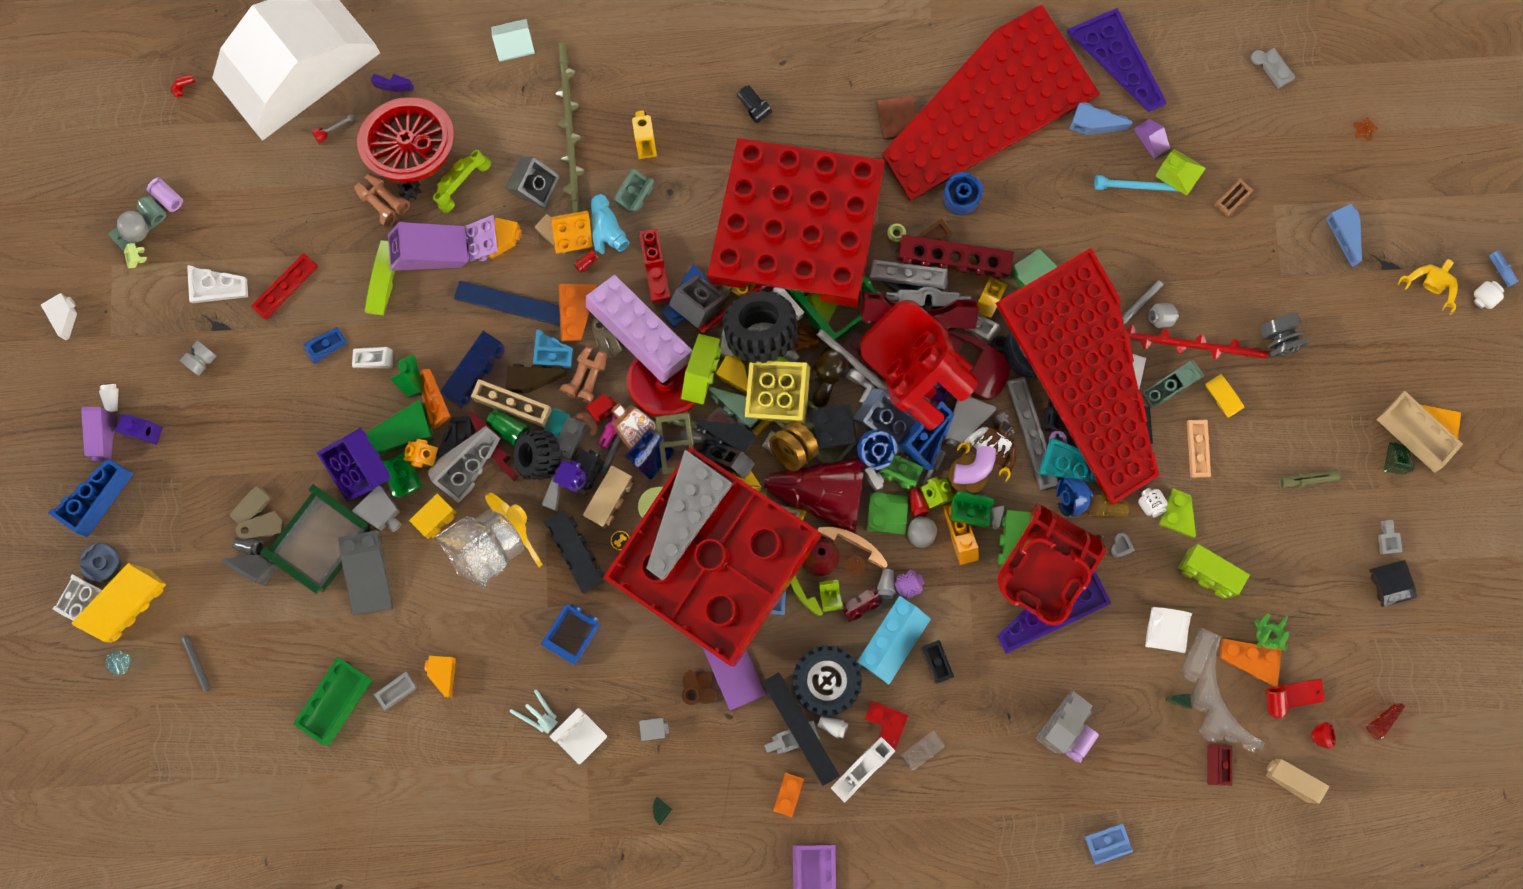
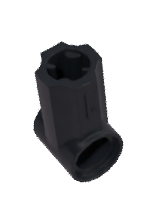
M750 85L744 86L737 93L738 99L748 109V113L755 123L758 124L772 113L769 104L764 99L761 100Z

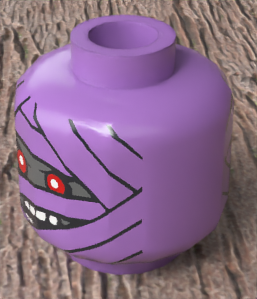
M914 570L898 575L897 582H895L899 595L907 599L922 593V585L925 584L920 573L916 574Z

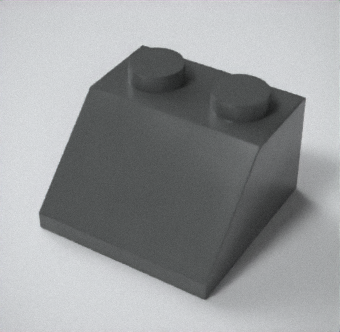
M521 156L505 189L524 201L545 208L560 175L534 157Z
M697 274L675 290L669 306L698 328L711 318L724 302L726 296Z

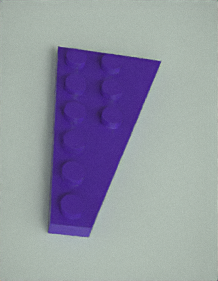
M1118 8L1067 30V33L1147 112L1158 109L1167 103Z
M1094 571L1089 585L1085 590H1082L1072 606L1070 615L1063 623L1048 625L1039 620L1035 614L1024 609L997 637L1006 654L1111 604V601L1098 575Z

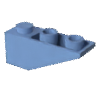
M1079 103L1069 129L1085 135L1127 131L1132 121L1128 120L1125 116L1111 114L1108 110L1094 108L1089 103Z

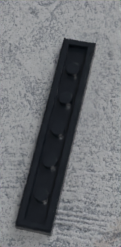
M780 672L762 682L821 785L824 786L839 777V773Z

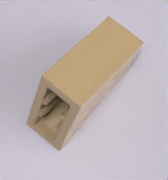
M1282 759L1272 760L1267 767L1268 772L1266 776L1307 803L1320 804L1330 787Z

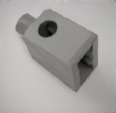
M380 485L352 510L381 531L387 526L392 532H395L402 525L395 518L401 511L387 491Z

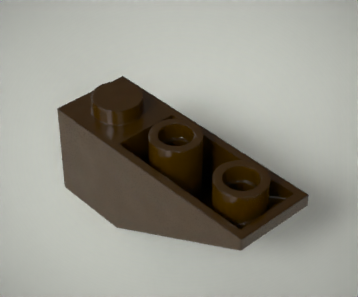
M513 364V367L507 366L506 390L514 393L528 394L567 376V372L565 369H562V366L553 365L551 368H543L542 365L524 367L522 364Z

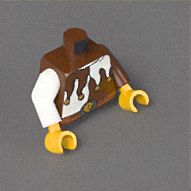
M1003 421L999 429L991 425L989 428L982 427L975 430L964 443L957 447V451L964 447L966 452L963 456H965L969 451L976 455L977 447L979 446L995 448L996 459L994 467L1000 470L998 479L1001 474H1005L1007 476L1005 482H1007L1016 461L1014 439L1008 436L1013 426Z

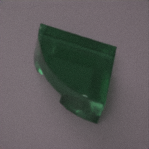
M657 796L653 804V815L656 822L661 825L673 809Z

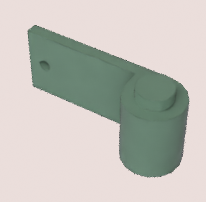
M144 196L138 200V213L143 216L149 232L165 219L166 212L151 196ZM117 227L108 233L122 250H125L127 244L134 243L121 238Z

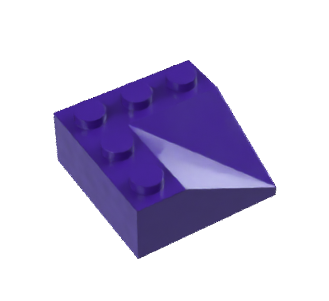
M362 428L351 432L316 452L346 502L378 487L392 478L388 468L382 463L378 452L373 448Z

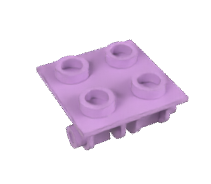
M494 215L466 225L469 261L471 262L476 259L486 261L489 254L497 252Z

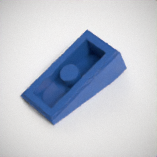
M336 327L304 343V350L314 364L347 344V341L339 328Z

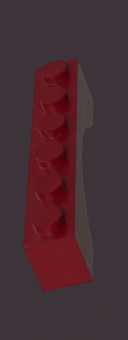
M863 292L860 312L862 320L871 324L878 322L895 303L886 298L882 293ZM957 299L946 306L926 311L945 329L953 327L969 330L976 329L979 306L973 300Z

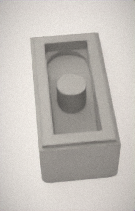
M554 475L542 505L544 508L558 512L560 485L553 482Z

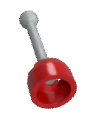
M349 114L346 119L326 130L319 127L311 132L318 144L327 139L328 132L349 121H354L355 117Z

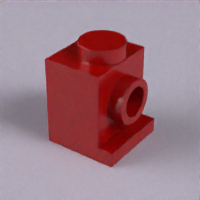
M604 393L586 406L596 423L600 425L602 424L600 421L602 418L605 420L613 414L612 409L617 404L611 396L608 398Z

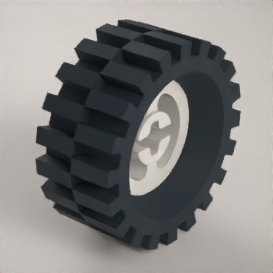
M828 645L815 647L799 659L794 669L792 681L796 698L805 709L814 714L830 716L842 713L852 706L861 692V669L855 662V658L850 656L844 649ZM822 667L834 668L841 677L840 687H836V678L834 676L830 680L831 685L826 684L822 688L823 690H832V695H822L813 686L812 679L814 675L818 676V685L824 681L822 679L823 676L827 678L831 675V672H822Z

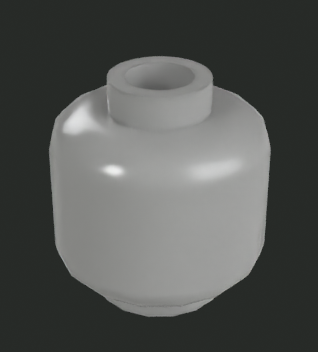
M1158 303L1150 309L1149 321L1156 328L1172 327L1179 318V312L1171 303Z

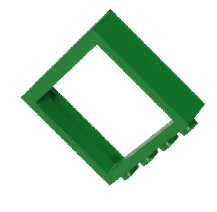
M865 276L861 292L880 293L872 287L871 281ZM785 289L804 311L803 315L818 332L822 329L836 342L864 322L860 315L835 333L801 291Z

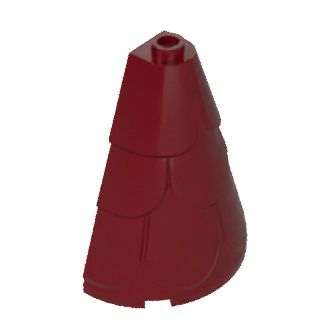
M859 457L810 467L803 466L798 471L783 470L770 473L769 477H765L764 488L767 489V493L788 505L804 510L815 518L823 520L836 528L855 534L865 463Z

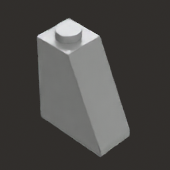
M968 397L965 401L957 399L953 410V420L943 440L946 441V444L954 447L964 443L994 413L996 407Z

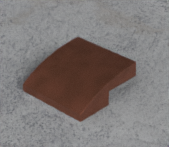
M913 95L876 101L883 138L898 136L917 116Z

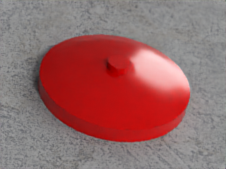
M635 358L627 374V390L633 403L643 412L655 417L690 411L697 403L681 399L688 364L662 383L640 360Z

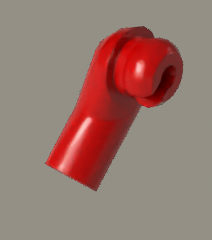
M189 74L175 79L171 86V93H173L174 97L179 98L183 96L182 90L184 86L195 83L193 75Z

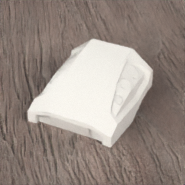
M72 574L70 582L57 605L53 607V610L74 621L102 590Z
M1152 607L1145 647L1185 653L1192 613Z

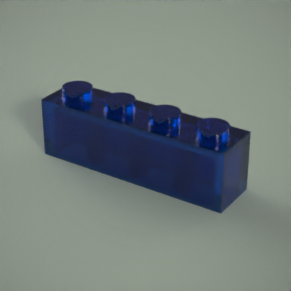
M482 331L441 389V395L461 409L464 405L466 406L472 398L471 394L478 379L482 380L485 374L488 375L493 369L492 364L503 355V343L487 332Z

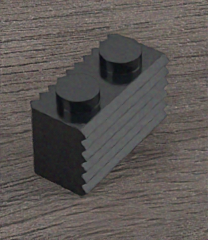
M940 640L921 647V654H924L923 657L927 662L928 669H930V676H932L934 684L954 677Z

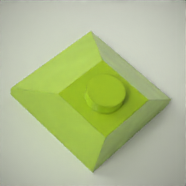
M1173 149L1155 177L1187 196L1206 168Z

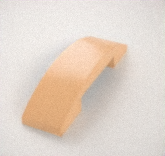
M818 528L822 536L832 542L839 536L871 554L868 559L869 562L882 569H886L888 564L884 557L864 538L840 528Z

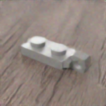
M810 721L809 724L820 740L814 721ZM790 730L776 734V736L772 737V743L764 745L766 753L777 750V753L780 754L799 748Z

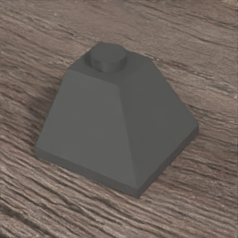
M257 554L228 558L222 561L223 564L251 581L267 586L278 568L269 559Z

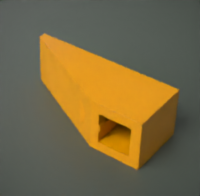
M951 504L943 506L959 564L963 565L979 561L978 545L970 524L950 520Z

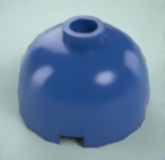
M878 429L870 430L859 439L857 453L860 460L868 467L882 469L892 463L891 460L897 453V444L894 437L887 432Z
M1065 478L1057 484L1056 497L1060 496L1062 502L1058 503V506L1065 516H1077L1089 508L1093 494L1083 480Z

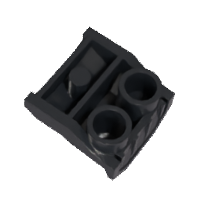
M1405 560L1369 569L1371 580L1377 588V598L1381 602V607L1417 598L1415 585Z

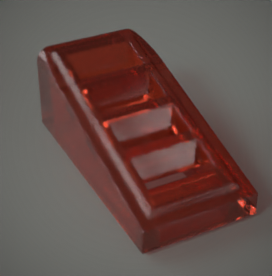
M1394 703L1366 726L1367 731L1375 740H1382L1405 708L1403 703Z

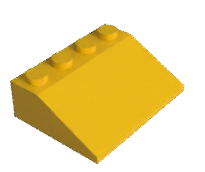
M128 563L75 618L72 624L104 642H115L121 637V632L135 622V617L149 607V602L163 592L166 584L150 569Z

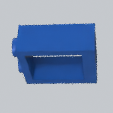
M572 603L571 606L565 604L541 645L576 666L601 625L597 623L599 619L591 614H588L586 617L580 613L582 609ZM569 612L593 626L575 656L552 642Z

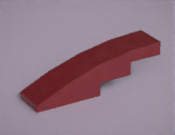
M472 411L469 413L476 433L487 426ZM497 444L491 457L515 481L519 475L506 464L510 456Z

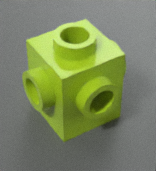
M931 478L927 480L928 484L921 487L929 509L942 506L952 501L954 497L947 478Z

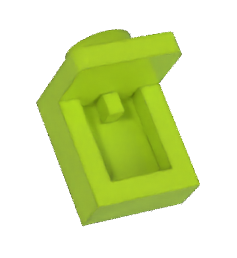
M828 579L819 582L823 612L842 610L839 580Z

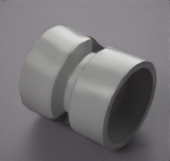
M197 340L190 348L191 352H186L179 361L200 376L206 369L205 365L210 364L217 355Z

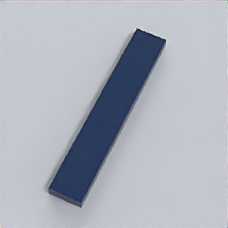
M463 281L458 283L454 297L457 301L560 326L559 305Z

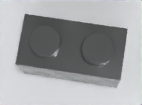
M567 416L557 439V443L560 446V458L568 461L574 460L588 428L585 423Z

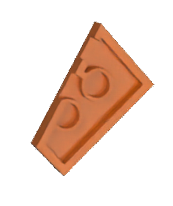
M597 284L559 285L561 341L582 340L589 315V310L586 308V296L596 289Z
M423 369L419 373L423 389L421 394L430 428L437 429L451 416L431 370Z
M1221 639L1219 659L1253 675V677L1268 683L1272 687L1278 686L1282 650L1279 648L1269 649L1264 646L1259 648L1256 644Z

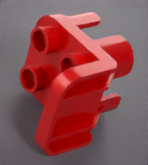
M902 300L896 303L860 341L862 358L886 379L891 403L900 411H907L928 430L936 428L944 421L943 413L929 402L937 393L934 386L938 382L959 401H965L978 384L976 376L969 371L973 368L972 364L953 348L948 331L915 301Z
M1036 503L1030 513L1031 520L998 572L997 584L1000 592L1010 603L1016 606L1020 605L1048 625H1059L1068 618L1072 611V606L1082 590H1085L1089 585L1091 576L1103 559L1107 549L1104 543L1091 533L1047 507Z

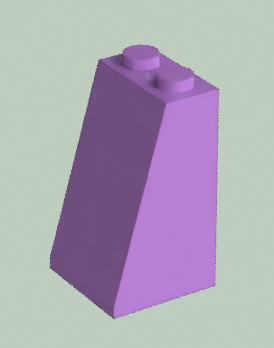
M398 222L388 233L390 270L462 268L469 261V251L466 246L468 235L465 233V226Z

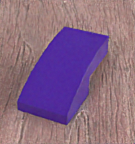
M373 74L371 78L374 87L382 90L407 92L414 89L411 80L393 74L391 80Z

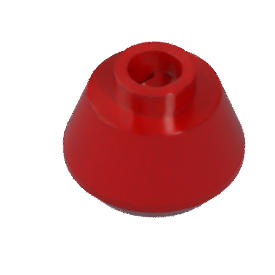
M1329 722L1317 725L1311 731L1312 741L1316 742L1317 746L1332 749L1335 746V730Z

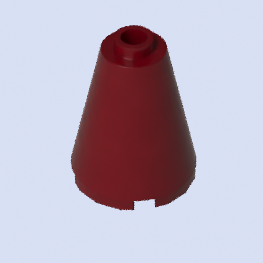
M820 538L804 561L803 567L808 573L815 576L829 575L838 566L840 558L838 548L832 541Z

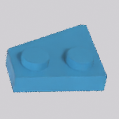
M536 330L533 365H542L543 367L557 365L562 366V368L572 369L573 348L566 344H561L557 339L550 338L540 330Z

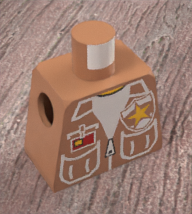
M619 403L612 409V413L617 417L612 422V426L626 447L632 451L657 428L655 421L632 405L625 409Z

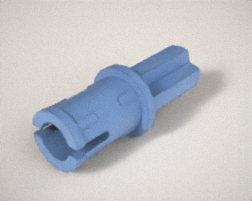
M1496 251L1489 256L1498 270L1497 274L1500 273L1507 287L1519 282L1510 268L1511 264L1508 265L1500 251Z

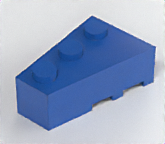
M942 401L931 403L944 415V421L932 430H928L919 421H916L897 444L918 465L924 467L923 470H933L934 461L941 450L940 446L943 438L947 435L954 417V413Z

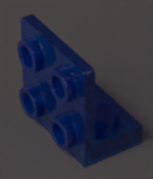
M651 428L643 434L624 456L650 480L662 468L659 446L664 439ZM665 447L667 461L675 453L672 447Z

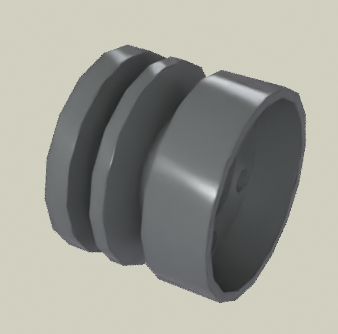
M1297 312L1281 316L1259 327L1264 340H1274L1267 345V349L1277 348L1269 353L1271 358L1293 354L1310 343L1309 338L1299 340V338L1306 335V331H1295V329L1302 325Z

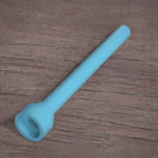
M1096 175L1094 180V189L1102 191L1107 189V187L1178 191L1166 183L1108 180L1104 175Z

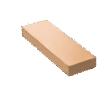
M1188 420L1190 478L1211 477L1208 420Z

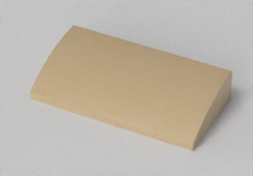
M1406 391L1376 419L1434 473L1443 468L1463 445Z

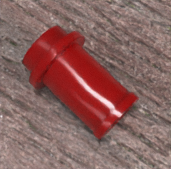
M590 250L580 260L577 259L574 266L580 273L586 272V269L599 258Z

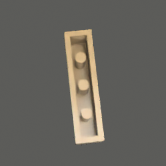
M478 379L471 395L475 402L545 428L552 413V409L548 405Z

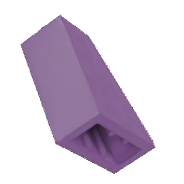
M82 407L84 456L91 458L92 462L99 463L104 462L108 458L111 459L116 415L102 407Z

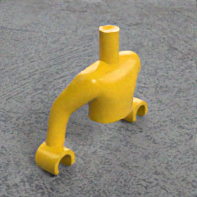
M1447 259L1441 268L1432 264L1422 266L1413 271L1409 276L1401 277L1397 284L1399 286L1401 282H1406V290L1413 280L1426 274L1423 286L1427 290L1439 295L1446 287H1449L1448 300L1444 304L1442 311L1445 307H1450L1452 311L1449 315H1452L1456 309L1454 301L1458 285L1457 279L1448 273L1454 264L1450 259Z

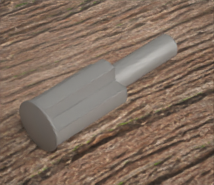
M942 450L936 456L933 470L928 471L922 483L923 486L928 484L927 480L932 478L935 471H938L946 455Z

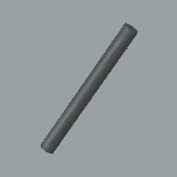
M618 433L604 459L605 463L601 472L606 475L622 442Z

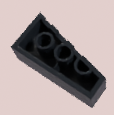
M563 510L543 521L546 528L552 533L551 537L557 547L560 548V553L566 564L569 565V570L581 592L585 594L603 584L602 578L604 573L600 566L596 568L593 562L596 560L591 549L587 551L584 545L587 543L582 533L578 534L575 529L578 525L574 517H569Z

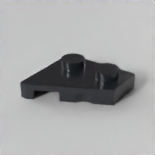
M470 416L451 418L448 429L441 439L442 442L437 451L436 458H441L472 436Z

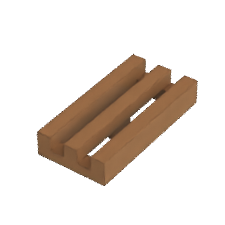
M1240 178L1214 206L1218 207L1221 213L1224 212L1228 218L1254 190ZM1239 184L1243 186L1225 205L1221 204ZM1246 189L1248 192L1228 210L1227 207Z

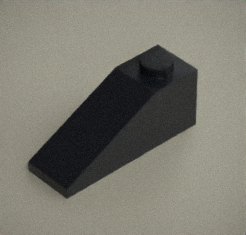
M708 439L704 441L698 450L699 453L726 471L744 480L755 465L742 451Z

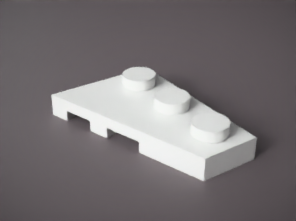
M187 265L189 302L200 303L248 297L247 279L245 277Z

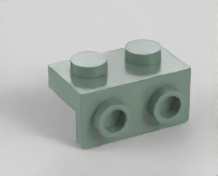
M633 168L612 200L630 213L636 210L639 211L644 204L642 200L645 195H649L654 187L652 186L654 180L646 178Z

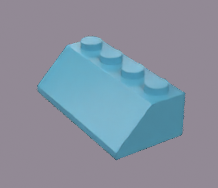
M899 596L856 663L889 685L931 619L915 605Z

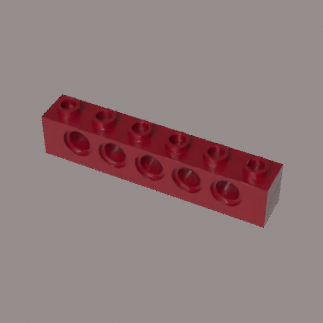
M902 235L899 238L897 260L902 261L901 263L912 265L913 263H920V266L931 267L933 265L948 270L953 268L957 269L959 273L972 271L975 272V275L979 276L992 274L994 278L1005 279V277L1011 274L1014 252ZM914 248L921 249L922 256H916ZM934 250L940 253V259L933 257L932 252ZM952 253H955V254L958 255V257H959V261H958V262H954V261L951 259V254H952ZM970 256H974L977 259V265L970 263ZM988 259L995 261V268L988 265Z

